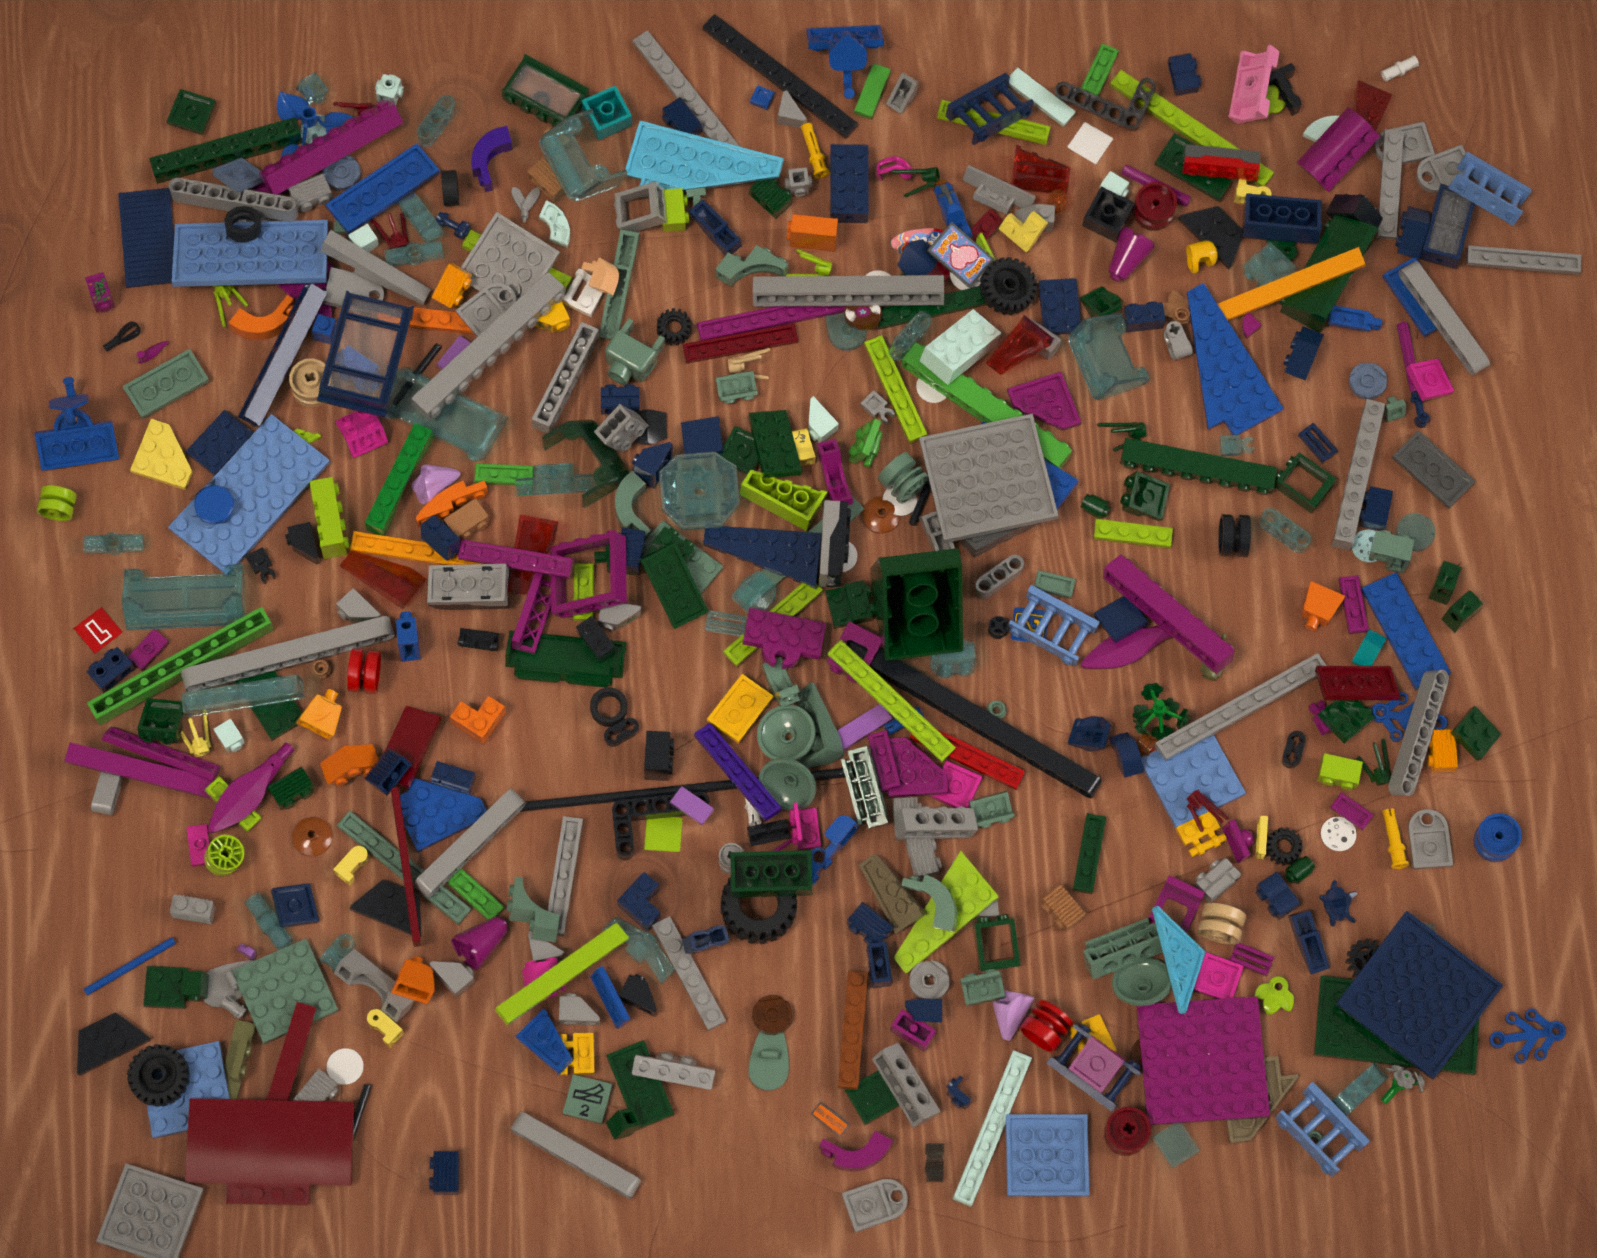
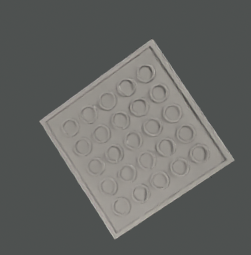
M1033 414L919 438L944 543L1059 519Z

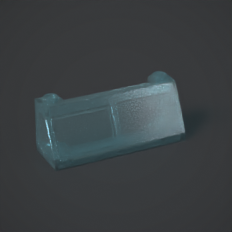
M408 367L398 368L385 418L392 420L394 417L411 425H414V423L431 429L433 436L464 450L468 459L475 462L484 460L508 417L458 393L451 404H446L437 417H432L428 421L412 406L411 398L431 379ZM407 381L413 383L398 404L392 403Z
M243 564L226 566L224 574L146 577L145 573L139 569H124L122 607L126 630L227 626L245 616Z

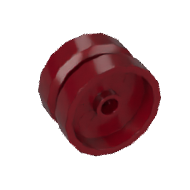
M1151 182L1144 185L1138 191L1133 208L1136 222L1147 230L1158 231L1166 228L1174 217L1177 197L1168 185L1161 182Z
M1134 1107L1117 1109L1110 1115L1104 1128V1139L1107 1146L1114 1153L1121 1156H1131L1139 1153L1145 1147L1151 1134V1124L1148 1117L1141 1110Z

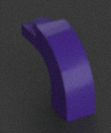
M507 126L499 127L486 133L479 139L473 149L471 157L473 177L478 176L479 184L484 186L485 192L493 191L488 171L490 160L497 154L512 150V141Z

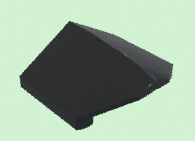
M650 409L637 411L649 426L641 436L636 438L635 442L645 445L655 444L667 439L665 412Z

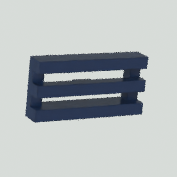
M1314 423L1298 434V437L1322 464L1338 452ZM1310 430H1312L1319 437V439L1326 445V447L1331 452H1328L1322 446L1320 441L1315 438V436L1310 432Z

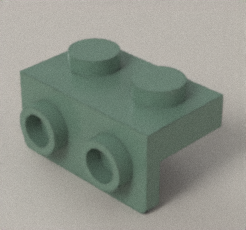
M753 370L715 377L718 397L720 401H724V404L736 402L735 399L743 397V400L754 399V395L758 394Z
M1007 791L968 800L970 808H974L977 826H980V828L989 827L991 823L997 821L999 823L1009 822L1010 818L1015 817Z
M990 969L984 971V974H967L964 978L960 979L967 1007L1006 998L1000 971Z

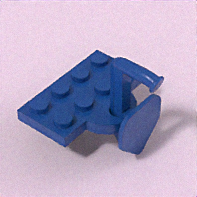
M881 25L806 28L809 50H829L830 67L835 71H843L844 96L847 99H852L855 95L852 89V70H861L866 66L867 51L865 47L876 49L879 46H883Z
M72 377L63 379L67 396L54 398L49 401L50 409L62 411L54 421V429L37 431L34 434L42 471L119 459L113 421L93 423L91 417L85 411L78 408L87 404L89 397L87 394H75L74 378Z

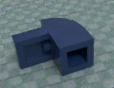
M1128 732L1110 737V745L1117 755L1118 767L1124 778L1142 773L1141 756L1134 737H1130Z

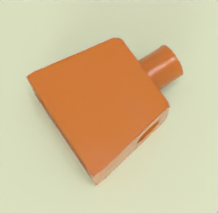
M1311 581L1301 616L1308 619L1305 627L1308 630L1316 631L1319 624L1327 626L1342 604L1345 595Z
M415 956L411 960L406 959L398 973L391 993L428 1004L435 990L433 968L423 964L421 957Z

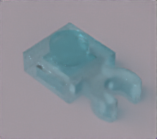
M1220 435L1221 456H1240L1241 450L1245 453H1252L1254 451V447L1246 445V443L1253 442L1252 437L1240 440V435Z

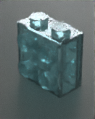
M963 641V652L931 655L930 669L931 671L934 670L935 677L949 678L956 674L969 676L971 673H974L977 661L974 642Z

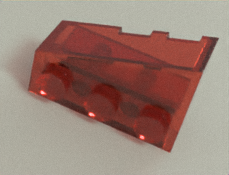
M1358 80L1354 89L1353 110L1377 131L1392 94Z
M1016 144L1011 185L1022 190L1066 196L1070 167L1050 158L1048 160L1038 156L1036 152L1032 151L1030 153L1021 149L1022 146Z
M1024 315L990 355L986 364L999 375H1002L1027 358L1034 356L1042 349L1049 347L1054 338Z

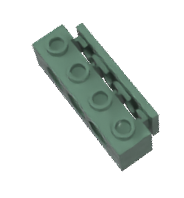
M864 746L848 751L850 760L848 761V759L844 758L841 759L858 825H864V821H867L868 828L872 829L890 824L870 747ZM851 763H853L857 779H855V776L852 773L853 768ZM856 782H858L862 798H860V794H858V787ZM861 801L864 802V806H865V809H866L867 817L865 816V813H863V810H862L863 805H862V802H861Z
M1148 918L1085 942L1086 950H1083L1085 967L1093 980L1163 953L1156 923L1149 925Z

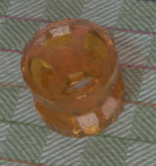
M1144 733L1137 742L1138 749L1148 757L1158 740L1155 738L1151 739L1147 733Z

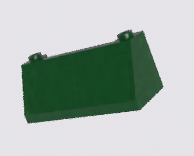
M1334 215L1332 221L1328 219L1323 228L1326 231L1304 269L1359 247L1362 256H1364L1369 250L1378 228L1372 224ZM1355 270L1282 299L1280 305H1282L1280 312L1321 333L1326 320L1329 318L1331 311Z

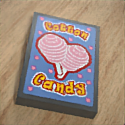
M953 222L949 223L927 250L931 256L968 288H971L994 260L993 257Z

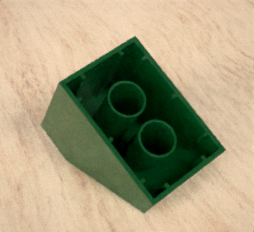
M959 549L878 558L871 567V592L885 661L963 652L962 561Z

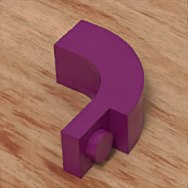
M836 439L817 443L821 471L830 501L848 502V505L853 504V499L844 476L840 449Z
M874 1131L866 1146L859 1150H843L824 1138L819 1145V1150H821L823 1156L829 1159L835 1158L833 1167L843 1171L855 1172L869 1169L880 1162L890 1149L893 1140Z

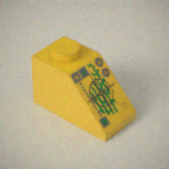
M562 301L558 304L555 303L546 316L542 315L535 327L551 333L566 330L570 326V318Z

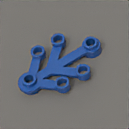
M1404 692L1399 693L1400 696L1405 698L1403 702L1399 699L1391 700L1385 705L1377 703L1371 708L1375 717L1373 720L1383 723L1389 731L1390 739L1393 742H1399L1403 734L1401 730L1395 728L1390 719L1397 720L1406 731L1414 705L1413 702L1400 712L1391 711L1398 705L1406 704L1408 696ZM1381 711L1383 716H1378L1376 712ZM1438 715L1436 722H1439L1441 727L1435 726L1434 730H1444L1447 720L1443 715ZM1393 733H1398L1400 738H1394Z
M1528 1009L1525 1013V1019L1529 1022L1535 1021L1544 1028L1537 1030L1519 1018L1515 1012H1509L1505 1017L1506 1023L1516 1025L1525 1032L1504 1035L1502 1032L1496 1031L1489 1037V1044L1491 1047L1499 1049L1506 1043L1527 1040L1522 1049L1514 1055L1515 1062L1523 1064L1538 1038L1547 1037L1541 1048H1537L1533 1054L1536 1060L1542 1061L1546 1058L1547 1051L1552 1043L1560 1041L1565 1037V1026L1559 1021L1549 1022L1540 1016L1535 1009ZM1532 1012L1535 1017L1530 1018L1528 1013ZM1509 1015L1514 1016L1515 1021H1510ZM1553 1028L1558 1030V1035L1553 1034ZM1498 1038L1500 1044H1495L1493 1039ZM1537 1051H1541L1543 1057H1539ZM1517 1055H1523L1524 1060H1519Z

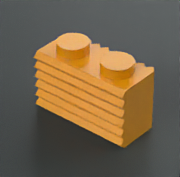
M448 263L432 298L449 308H456L463 301L464 297L462 294L464 290H467L472 283V274L453 263Z
M1450 729L1433 730L1428 746L1430 755L1427 756V765L1431 767V772H1455L1458 768L1456 738L1451 734L1452 730Z

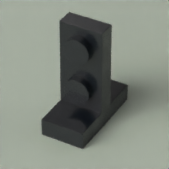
M1290 63L1270 73L1268 86H1277L1279 96L1293 116L1299 113L1301 100L1298 95L1294 94L1291 83L1287 80L1293 77L1296 69Z

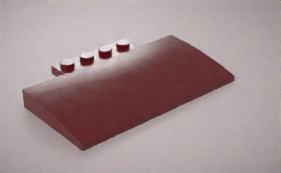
M190 1098L186 1182L227 1183L226 1204L310 1205V1185L351 1186L355 1102Z

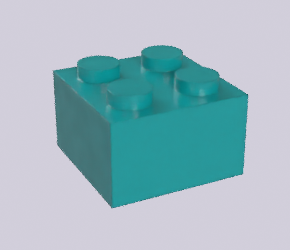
M616 85L582 100V111L598 140L632 126V115Z

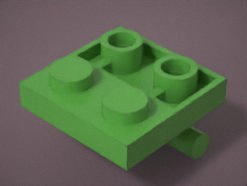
M874 418L857 429L855 433L857 439L855 444H852L849 449V462L856 464L865 458L863 466L866 468L871 467L874 457L878 454L879 443L883 435L881 431H878L881 421Z

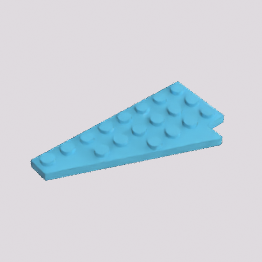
M639 121L624 175L641 180L640 186L656 182L664 189L683 188V192L688 189L712 188L779 178L784 158Z

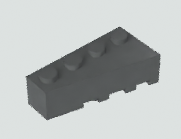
M1041 523L962 539L961 545L975 558L993 549L998 544L1006 542L1017 534L1024 533L1029 528Z

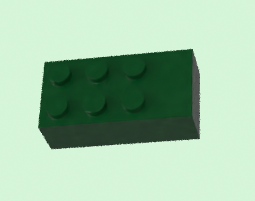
M811 850L731 852L732 898L812 896Z

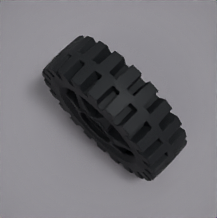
M1003 257L995 260L986 268L980 278L979 289H982L980 294L984 296L983 301L985 303L989 302L988 307L990 309L995 307L994 311L997 313L1001 311L1003 315L1006 313L1008 315L1018 314L1024 311L1035 298L1037 292V279L1034 280L1035 274L1034 272L1030 273L1031 268L1029 266L1027 268L1024 267L1026 263L1023 261L1021 264L1018 263L1019 259L1015 258L1012 261V257H1007L1006 259Z
M163 1044L149 1045L146 1049L138 1051L139 1054L134 1055L133 1061L129 1063L130 1068L127 1070V1081L133 1094L140 1101L154 1107L167 1106L169 1103H174L176 1099H180L182 1097L181 1094L187 1090L186 1086L189 1085L190 1077L189 1067L184 1057L174 1048ZM163 1071L162 1078L154 1080L155 1073Z

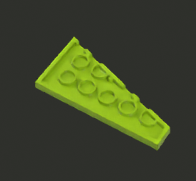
M960 851L941 881L951 892L957 905L958 921L955 932H950L932 926L936 906L931 897L924 909L927 914L916 921L894 957L906 974L911 972L918 963L923 962L1000 898L962 851Z

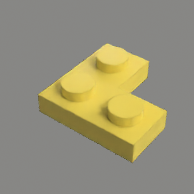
M1035 211L1030 213L1024 224L1010 213L1000 225L999 230L1027 253L1031 250L1048 222Z

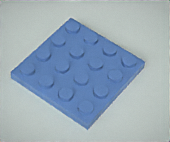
M1214 735L1167 761H1164L1158 750L1141 757L1143 770L1175 829L1194 819L1191 811L1187 808L1189 802L1186 799L1198 789L1218 808L1246 794ZM1205 807L1200 810L1195 808L1198 817L1209 812Z
M219 1041L177 1050L188 1064L190 1072L189 1085L186 1086L187 1090L185 1093L181 1094L182 1097L176 1099L172 1104L169 1103L167 1106L159 1107L147 1105L153 1139L188 1132L190 1098L230 1099L221 1043ZM163 1071L156 1072L154 1080L161 1079Z
M1006 1114L1007 1197H1089L1087 1114Z

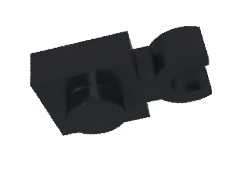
M263 547L246 556L255 575L261 572L260 577L264 584L267 583L265 576L268 574L272 575L273 579H276L275 572L269 568L273 566Z

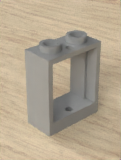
M656 182L615 193L614 207L617 213L616 225L618 229L637 232L667 223L664 188ZM649 195L651 214L628 221L627 201Z

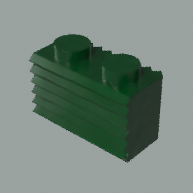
M775 179L756 181L749 188V195L775 219L792 204L790 192L785 188L781 189Z
M302 766L267 786L280 810L292 808L296 804L295 802L301 798L303 800L309 798L315 791L313 783Z

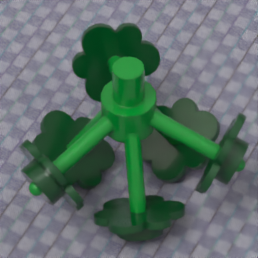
M1158 683L1146 684L1143 687L1144 690L1141 691V695L1147 701L1153 698L1154 704L1151 709H1148L1145 704L1134 706L1132 716L1136 719L1133 722L1137 724L1134 727L1137 733L1142 735L1146 733L1157 740H1161L1173 733V728L1163 725V719L1177 718L1176 727L1178 729H1181L1182 725L1185 726L1189 719L1188 709L1183 708L1182 712L1178 715L1177 710L1180 707L1178 702H1174L1172 698H1167V700L1157 699L1159 694L1163 692L1162 686H1159ZM1154 717H1158L1159 726L1153 727L1150 734L1145 727Z

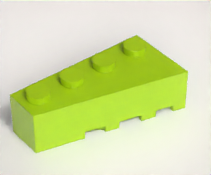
M750 470L741 484L739 495L807 531L824 505L827 491H817L811 489L812 487L793 484L792 481L786 479L783 481L775 477L763 478L761 472Z
M333 477L309 481L323 558L329 559L347 555L346 549L350 547L348 537L343 535L346 525L345 520L340 518V512H343L341 501H337L336 495L340 494L338 483H334Z

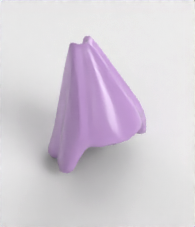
M425 464L422 465L421 474L412 482L411 486L417 495L418 501L425 505L437 494L447 489L461 474L457 469Z
M1005 990L1006 998L994 1001L993 1008L1002 1038L1010 1041L1035 998L1026 994Z

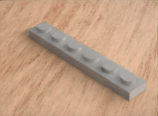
M1388 129L1384 131L1378 210L1383 219L1377 230V238L1396 240L1404 131Z
M1468 245L1467 266L1580 275L1581 255Z
M563 816L547 910L560 914L557 933L560 936L565 934L583 819Z
M670 916L653 924L652 928L706 1029L710 1031L726 1023V1019L692 956L685 954L682 938Z

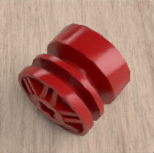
M1039 1000L1036 1004L1037 1008H1033L1031 1011L1035 1018L1027 1017L1019 1029L1036 1046L1047 1052L1054 1053L1061 1043V1039L1057 1034L1066 1036L1068 1033L1067 1029L1070 1030L1074 1023L1055 1005Z

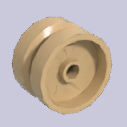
M314 358L304 359L298 362L290 372L289 383L295 400L303 406L319 407L325 404L317 402L319 386L326 365L320 360ZM331 375L328 386L334 387Z
M1204 904L1201 913L1204 920L1199 922L1197 933L1201 937L1213 942L1227 945L1239 944L1242 936V931L1239 928L1244 926L1246 914L1237 908L1224 904Z

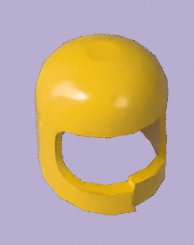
M1205 240L1186 246L1187 264L1191 273L1195 274L1198 272V263L1204 262L1208 267L1216 264L1218 259L1217 249L1211 241Z

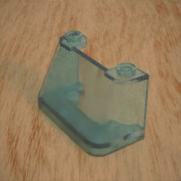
M1121 313L1085 318L1069 335L1070 347L1090 393L1095 400L1106 399L1143 386L1150 380L1148 372L1144 367L1134 368L1123 344L1121 336L1125 333L1126 323Z

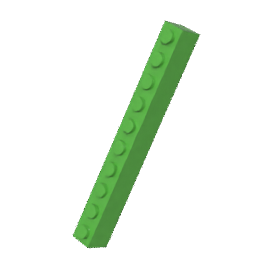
M915 342L902 359L901 367L981 422L990 423L1023 416L1019 410L1010 408L1003 399L994 397L990 390L985 387L981 388L971 377H965L961 374L947 385L920 362L926 347L922 344L919 345ZM1035 422L1044 459L1061 469L1070 458L1072 451L1070 446L1063 441L1060 442L1055 439L1051 432L1042 430Z
M260 607L92 699L87 704L100 726L146 701L147 698H151L182 681L181 671L183 669L222 659L273 631L272 623L263 607Z

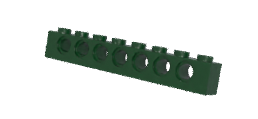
M296 117L151 157L149 160L156 183L159 184L174 178H181L213 169L241 157L248 159L284 149L292 144L298 145L302 143V137Z

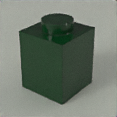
M183 971L181 995L190 1002H200V999H207L209 975L203 971Z
M634 1107L619 1110L606 1121L614 1140L629 1137L642 1125Z

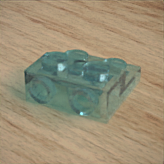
M1269 241L1257 254L1255 253L1243 266V274L1250 281L1254 279L1258 283V288L1292 274L1297 267Z

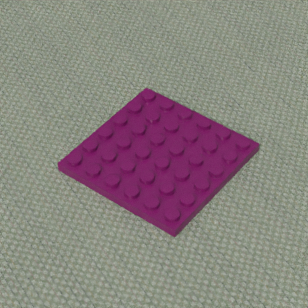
M1258 997L1189 1001L1187 1011L1183 1014L1178 1012L1176 1002L1136 1006L1146 1115L1151 1125L1270 1117Z

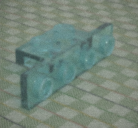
M573 463L534 465L535 478H519L515 480L517 496L594 491L593 474L574 475Z

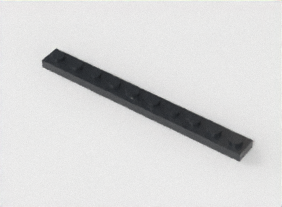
M716 14L702 26L703 31L783 92L787 90L792 99L845 139L857 128L858 123Z

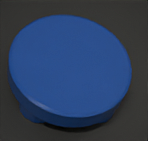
M213 485L202 489L197 494L194 507L202 522L220 524L230 520L234 510V500L227 489Z

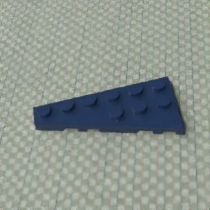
M705 525L704 546L724 554L733 555L739 560L753 563L754 566L780 576L784 575L795 582H802L816 589L821 533Z

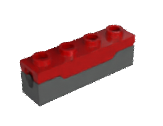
M1185 144L1182 174L1257 181L1260 172L1261 152Z

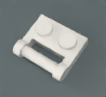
M578 269L575 273L576 277L562 303L591 317L604 293L589 287L588 284L592 275L582 269ZM582 280L586 281L587 283L577 301L572 300Z

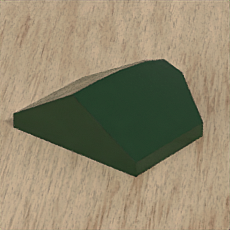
M1103 286L1080 297L1082 304L1093 319H1102L1123 306V300L1118 295L1107 291Z

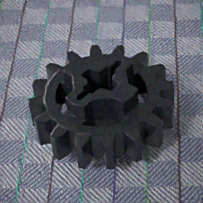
M1368 938L1364 940V943L1358 940L1357 946L1352 944L1350 947L1352 951L1346 953L1350 957L1345 961L1346 964H1350L1347 971L1353 970V978L1358 975L1366 964L1365 958L1370 954V959L1379 947L1376 946V940L1372 943H1369ZM1361 949H1367V951H1365V952H1361V951H1359V950H1361Z

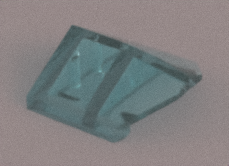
M757 570L744 579L731 595V598L747 613L749 607L765 610L774 602L777 587Z

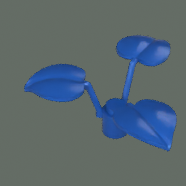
M280 92L278 96L277 112L280 119L283 121L296 117V120H302L304 130L301 146L306 143L307 128L315 126L317 121L322 127L326 128L327 134L330 129L340 127L346 120L354 118L345 113L332 112L325 116V123H323L320 116H316V110L313 107H309L303 98ZM292 144L285 147L281 157L294 153L300 146Z

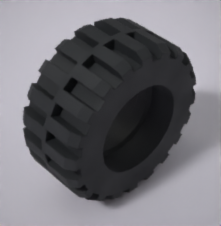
M730 876L727 884L723 887L721 896V914L724 924L728 925V930L732 934H737V938L742 941L747 939L748 943L754 944V941H760V944H766L767 940L773 942L777 940L779 935L783 936L787 929L792 926L797 910L796 896H776L778 907L775 914L765 920H753L742 913L740 909L741 897L732 898Z

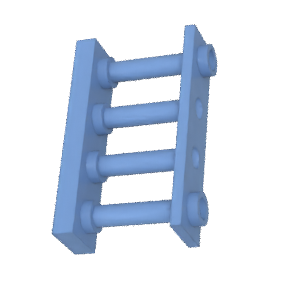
M1466 152L1457 166V169L1462 171V175L1458 173L1448 188L1514 226L1523 213L1517 206H1522L1532 189L1473 154ZM1469 176L1479 181L1478 184L1469 180ZM1485 185L1495 191L1494 194L1486 190ZM1501 195H1503V196H1505L1506 198L1510 199V200H1511V203H1509V202L1505 201L1504 199H1502V198H1501Z
M1031 585L1026 594L1029 602L1017 623L1010 620L1008 624L1009 632L1013 636H1021L1061 658L1063 663L1076 666L1079 657L1075 655L1087 633L1095 634L1100 622ZM1041 605L1045 607L1046 612L1035 631L1032 632L1024 628L1035 606ZM1058 614L1063 617V621L1050 642L1041 637V634L1052 615ZM1074 623L1080 626V631L1067 651L1059 647L1058 644L1069 625Z
M1312 1082L1302 1092L1305 1098L1288 1114L1281 1110L1275 1119L1278 1125L1283 1130H1287L1320 1165L1321 1170L1333 1177L1340 1170L1336 1165L1353 1149H1357L1360 1152L1370 1140ZM1310 1104H1314L1319 1113L1301 1129L1293 1120ZM1324 1119H1328L1334 1128L1315 1144L1307 1135ZM1338 1134H1342L1348 1143L1329 1159L1322 1149Z

